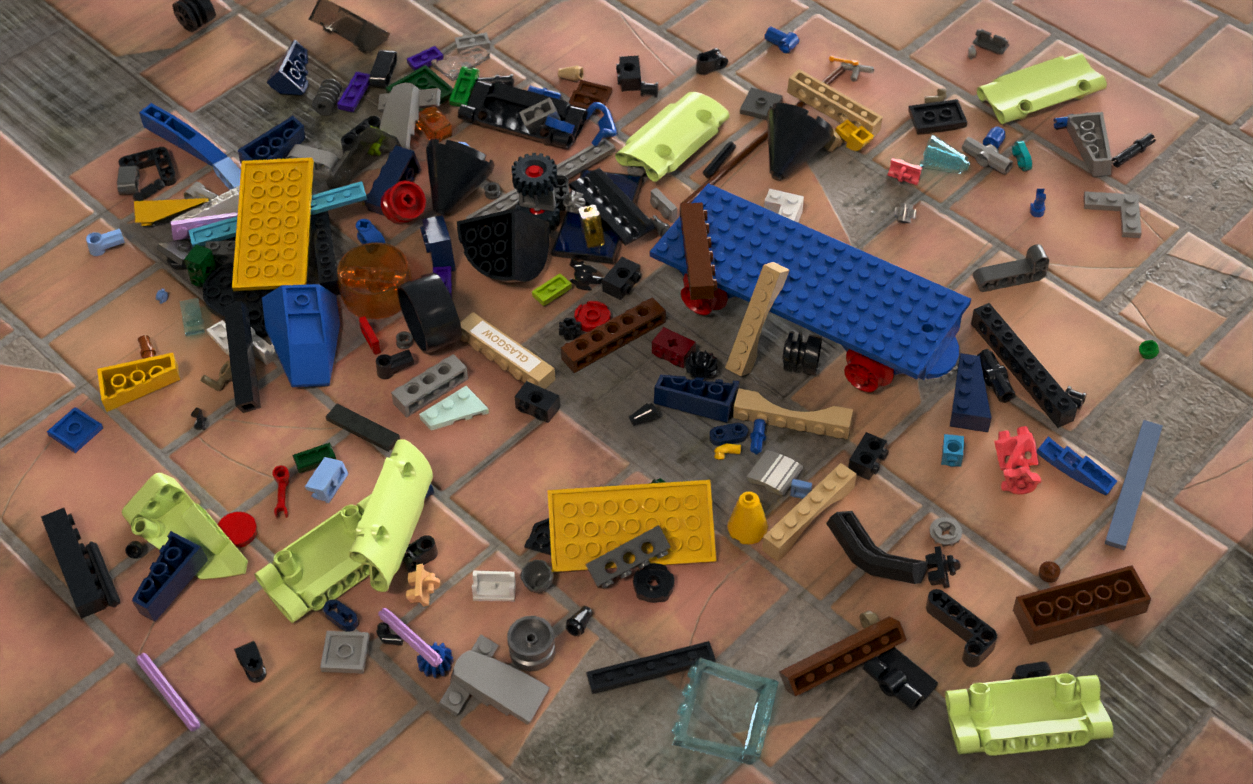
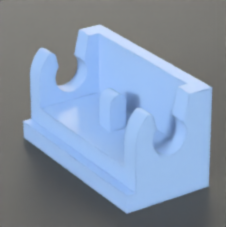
M324 457L305 485L306 490L315 492L311 497L330 503L348 476L343 461Z

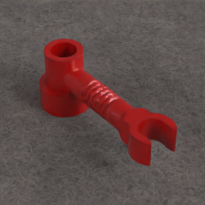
M279 465L272 471L274 480L278 484L277 507L274 509V514L278 518V513L284 511L287 518L288 511L285 505L286 486L289 484L290 475L287 467Z

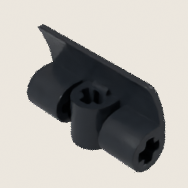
M896 647L881 653L878 657L875 656L867 660L862 668L879 683V687L884 694L889 697L894 695L912 711L938 686V682Z

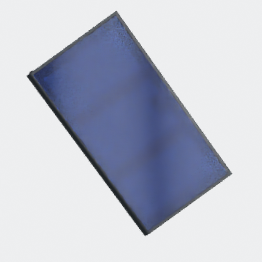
M582 170L580 178L584 177L593 170ZM604 172L635 204L642 184V176ZM585 204L584 208L578 211L577 214L569 211L566 212L551 255L563 258L576 256L579 260L614 264L621 241L598 219L594 212L593 216L591 215V209Z

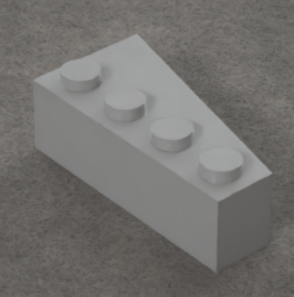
M1103 112L1068 115L1067 131L1092 176L1111 175L1112 158Z

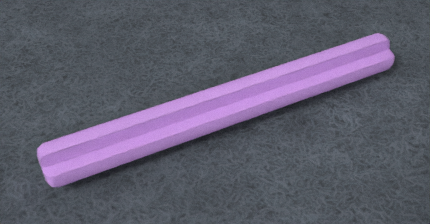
M383 608L382 611L378 612L380 619L387 623L394 632L433 667H437L442 663L440 655L390 610Z
M142 653L137 656V663L188 729L192 732L200 727L198 719L148 655Z

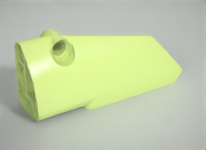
M163 473L154 474L123 508L122 515L131 525L132 532L143 537L159 550L162 545L167 543V536L170 531L201 546L208 561L195 575L199 579H216L246 574L248 560L205 509L195 503L174 478Z

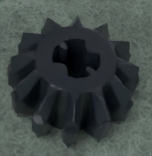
M699 349L697 352L691 351L685 363L686 372L690 373V377L704 378V381L707 378L712 379L718 368L717 357H714L713 353H707L706 350L704 352Z

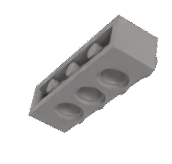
M452 354L392 391L393 404L407 418L468 380L467 367Z

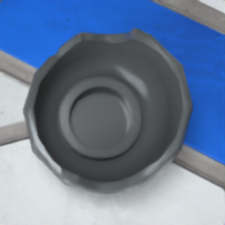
M535 559L528 562L522 568L520 578L529 591L541 593L553 584V572L545 561Z

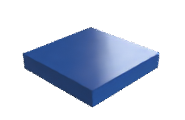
M74 407L51 427L47 433L48 436L76 453L103 429V426Z

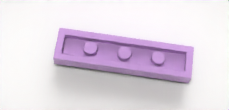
M238 212L171 221L173 241L190 238V229L236 217Z

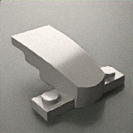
M402 83L394 86L390 93L379 94L378 110L383 112L380 130L387 134L379 147V151H393L395 145L409 149L410 136H414L415 122H419V109L439 107L441 90L438 88L420 90L411 83Z
M480 635L471 651L463 653L456 660L451 674V684L438 703V706L457 716L469 694H471L484 705L488 706L490 704L506 716L510 713L528 725L550 687L514 667L491 658L499 645Z

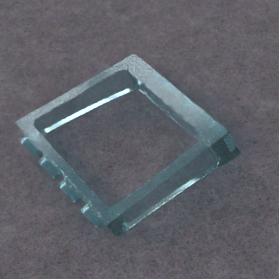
M699 658L695 665L690 667L687 675L691 679L690 683L684 687L682 693L685 701L679 705L677 710L680 719L679 722H675L672 728V734H675L672 745L752 765L761 756L779 681ZM703 672L757 692L744 748L702 740L687 735L689 721Z

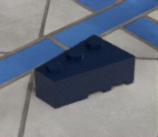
M443 215L422 219L423 226H420V231L426 252L430 254L432 266H451L452 272L456 271L451 239Z

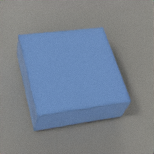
M796 479L792 480L790 496L803 499L812 491V483Z

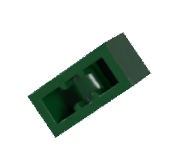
M195 245L184 258L191 284L197 287H203L209 275L217 269L211 249Z

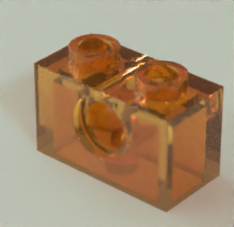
M436 107L425 108L419 111V122H416L420 130L424 131L428 139H440L439 142L452 137L451 123Z

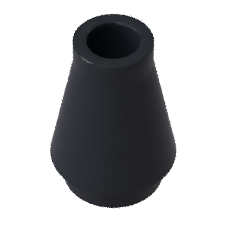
M646 403L630 415L629 419L632 425L636 426L654 421L659 415L653 403Z
M582 606L578 612L566 621V630L571 635L579 636L584 633L588 621L593 614L588 606Z

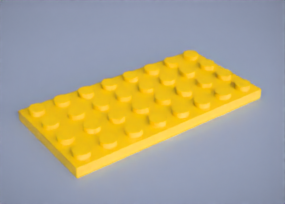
M313 158L242 161L232 280L233 291L277 289L281 285H306Z
M710 480L547 490L552 572L588 570L586 567L587 563L658 525L670 545V549L667 550L669 554L660 559L654 557L649 560L650 563L675 565L716 562ZM645 543L642 545L641 550L645 554H650L653 551V547L651 544ZM626 553L623 556V560L625 563L631 564L635 561V556L632 553ZM608 563L605 566V569L617 568L614 563Z

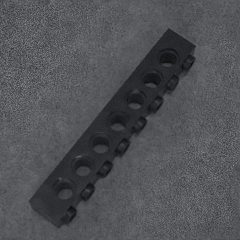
M987 303L974 309L971 325L1056 427L1059 428L1073 422L1078 406L993 306Z

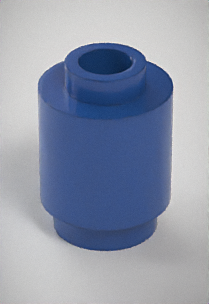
M998 126L990 129L983 139V145L991 144L998 149L1005 139L1004 129Z

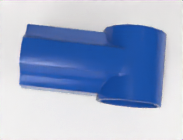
M770 26L765 33V39L778 45L783 53H789L799 44V38L793 32L786 34Z

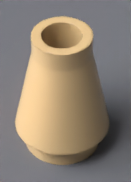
M576 65L559 68L558 70L559 78L576 82L583 80V67Z

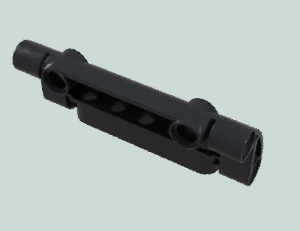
M477 81L468 105L462 104L460 106L458 119L479 124L482 128L490 127L541 141L544 145H555L569 149L581 133L588 112L586 109L571 106L570 103L564 100L550 97L561 121L575 125L573 133L541 125L538 127L537 132L530 134L519 112L549 98V96L501 83L493 85Z

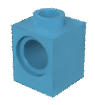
M944 434L941 465L961 467L964 436Z

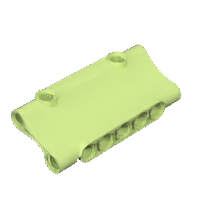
M1077 53L1066 58L1060 56L1001 76L992 83L978 87L977 95L982 102L986 100L989 102L998 121L1001 124H1005L1016 119L1023 120L1030 113L1073 98L1081 100L1088 94L1106 89L1107 82L1103 75L1097 73L1089 65L1082 53Z

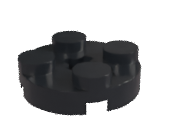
M650 563L640 571L638 569L633 577V588L637 598L652 603L667 601L674 590V576L672 572L670 573L667 567L658 563ZM652 580H656L658 585L652 586L649 583H652Z

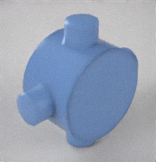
M163 288L156 294V300L160 301V304L168 299V292H165Z

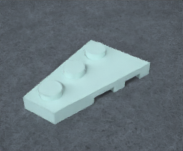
M465 386L420 413L419 416L421 421L432 431L452 425L454 421L465 418V420H469L477 414H489V409Z

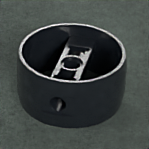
M436 273L424 274L419 279L406 281L397 287V295L403 317L414 341L423 353L437 351L438 348L452 345L462 338L461 324L455 305L445 284Z

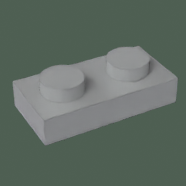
M487 32L455 38L458 53L490 48Z
M657 188L651 190L650 203L652 207L656 208L671 223L677 220V207Z

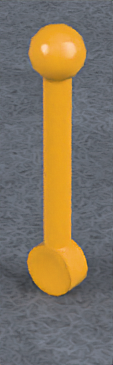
M833 55L829 57L830 62L838 61L859 65L857 60L835 58Z

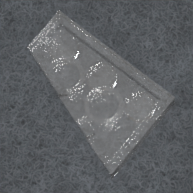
M478 45L463 50L456 56L448 55L440 61H437V59L432 60L431 66L451 81H455L462 66L475 68L488 60L490 53Z

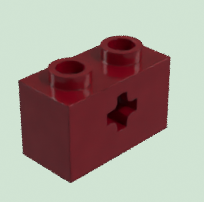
M665 327L652 340V354L683 369L686 367V359L691 354V351H696L695 341Z

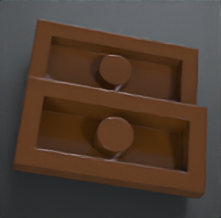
M580 80L577 90H574L569 103L571 106L586 110L594 102L606 105L613 90L609 86ZM595 109L594 112L600 113L601 111L599 109Z

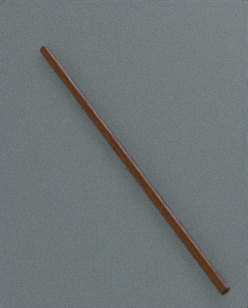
M838 67L822 82L829 85L845 71L844 67ZM801 100L797 104H795V106L801 108L806 105V103H804ZM768 129L681 204L692 203L708 183L713 185L768 138Z

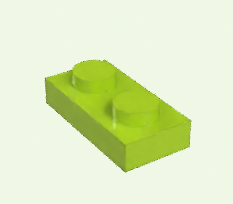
M558 274L533 290L532 297L545 306L572 289V283L563 275Z

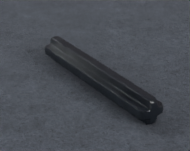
M91 541L86 545V551L108 605L115 608L121 601L97 543Z

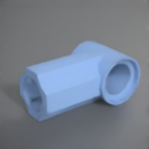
M120 229L104 234L94 232L86 237L89 252L93 256H100L105 253L106 249L125 243Z

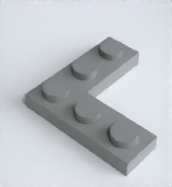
M1084 191V209L1120 211L1122 237H1141L1138 195Z

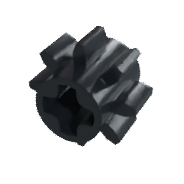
M565 318L563 322H559V335H563L565 340H575L577 335H581V322L576 323L575 318Z

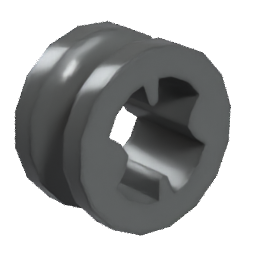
M491 182L485 185V196L488 199L494 200L499 198L501 194L499 184Z
M403 331L396 335V345L398 348L408 349L412 346L413 337L411 333Z

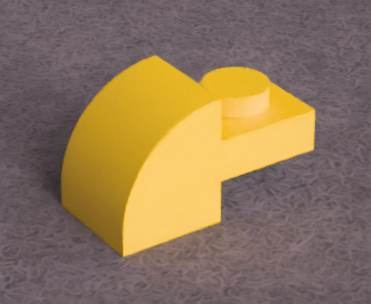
M848 119L835 129L837 134L847 142L846 147L853 151L860 150L874 137L862 125L856 127Z

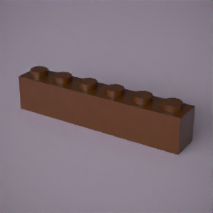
M702 202L680 204V221L690 299L714 298V290H717V279H713V276H715V265H711V262H713V251H709V248H711V237H707V234H709V223H705L707 221V210H703Z
M889 616L779 671L786 691L796 697L907 641L900 621Z

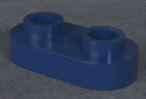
M742 423L716 426L710 430L709 440L715 446H721L726 443H741L748 437V428Z

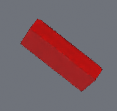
M360 317L359 325L364 338L373 354H380L381 349L378 338L366 317Z

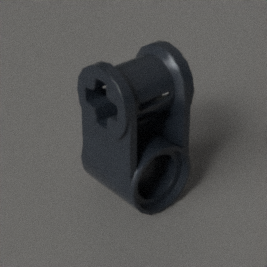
M718 48L700 53L696 59V72L700 75H707L721 70L727 66L728 59L721 55V51Z
M424 535L408 545L402 560L408 572L416 571L418 564L425 565L437 557L438 551L434 538Z
M255 641L235 648L234 651L249 681L253 683L263 681L267 673Z

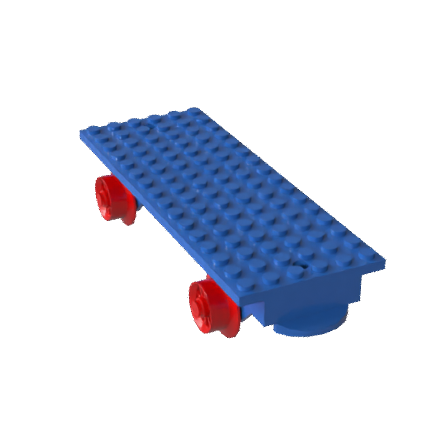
M709 183L692 203L702 202L703 210H707V221H705V223H709V234H707V237H711V248H709V251H713V262H711V265H715V276H713V279H717V290H714V298L690 299L680 217L650 250V257L681 272L684 276V287L680 293L681 299L690 310L700 315H708L713 310H721L727 305L728 299L735 296L750 303L764 264L774 262L789 269L785 284L769 312L842 345L847 352V365L844 369L845 376L854 387L861 391L873 392L879 386L890 384L894 375L902 373L916 380L918 378L925 380V378H939L949 373L955 367L959 358V344L955 335L960 329L962 315L971 304V298Z

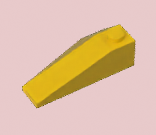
M209 199L134 201L135 223L141 222V226H150L152 222L160 221L204 204Z

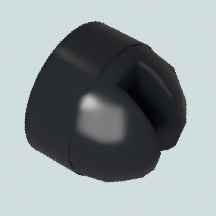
M132 541L125 548L126 555L133 559L140 557L143 552V545L139 541Z

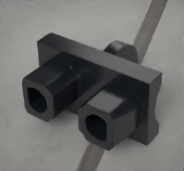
M941 546L934 547L935 553L925 555L928 569L938 568V570L928 572L929 582L931 585L942 584L944 589L950 588L948 572L952 576L955 575V571L961 567L960 561L953 559V555H948L946 560L945 555L942 554Z

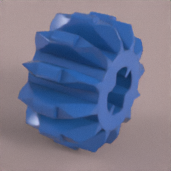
M435 641L430 647L440 655L442 663L437 667H433L420 654L417 656V663L419 664V670L424 672L426 677L432 674L436 679L437 674L444 677L445 671H450L451 664H453V656H451L450 648H446L444 643L438 646Z

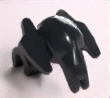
M576 256L571 258L569 265L575 270V279L571 278L570 282L576 288L591 291L592 288L588 286L589 284H602L603 277L593 275V273H597V269L584 263V261H576Z

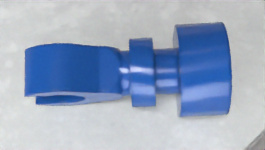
M1045 188L1037 189L1036 199L1034 203H1030V214L1034 217H1042L1045 213Z

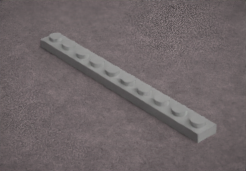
M603 138L598 146L591 145L557 165V175H564L569 179L616 152V147L606 138ZM517 189L510 191L468 215L466 219L514 209L519 200Z

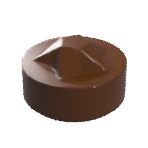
M1051 561L1044 562L1039 568V577L1045 582H1055L1060 576V567Z

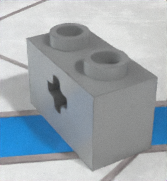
M550 97L519 112L530 134L537 132L538 127L541 125H545L547 116L561 120Z

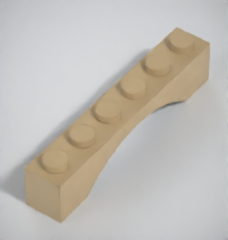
M774 262L763 265L726 364V369L739 376L751 373L757 358L758 341L763 324L775 299L785 284L789 269Z
M738 389L734 403L733 418L752 422L756 419H763L766 424L780 428L784 427L818 435L848 439L853 409L832 406L812 412L792 411L772 404L758 392Z
M840 463L763 536L762 551L778 562L791 550L802 532L818 514L831 504L843 500L855 488L856 473Z

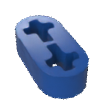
M547 116L545 122L547 126L571 134L575 125Z

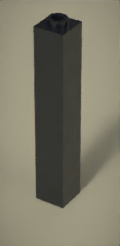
M235 301L223 306L235 406L245 413L261 408L249 310L241 301Z

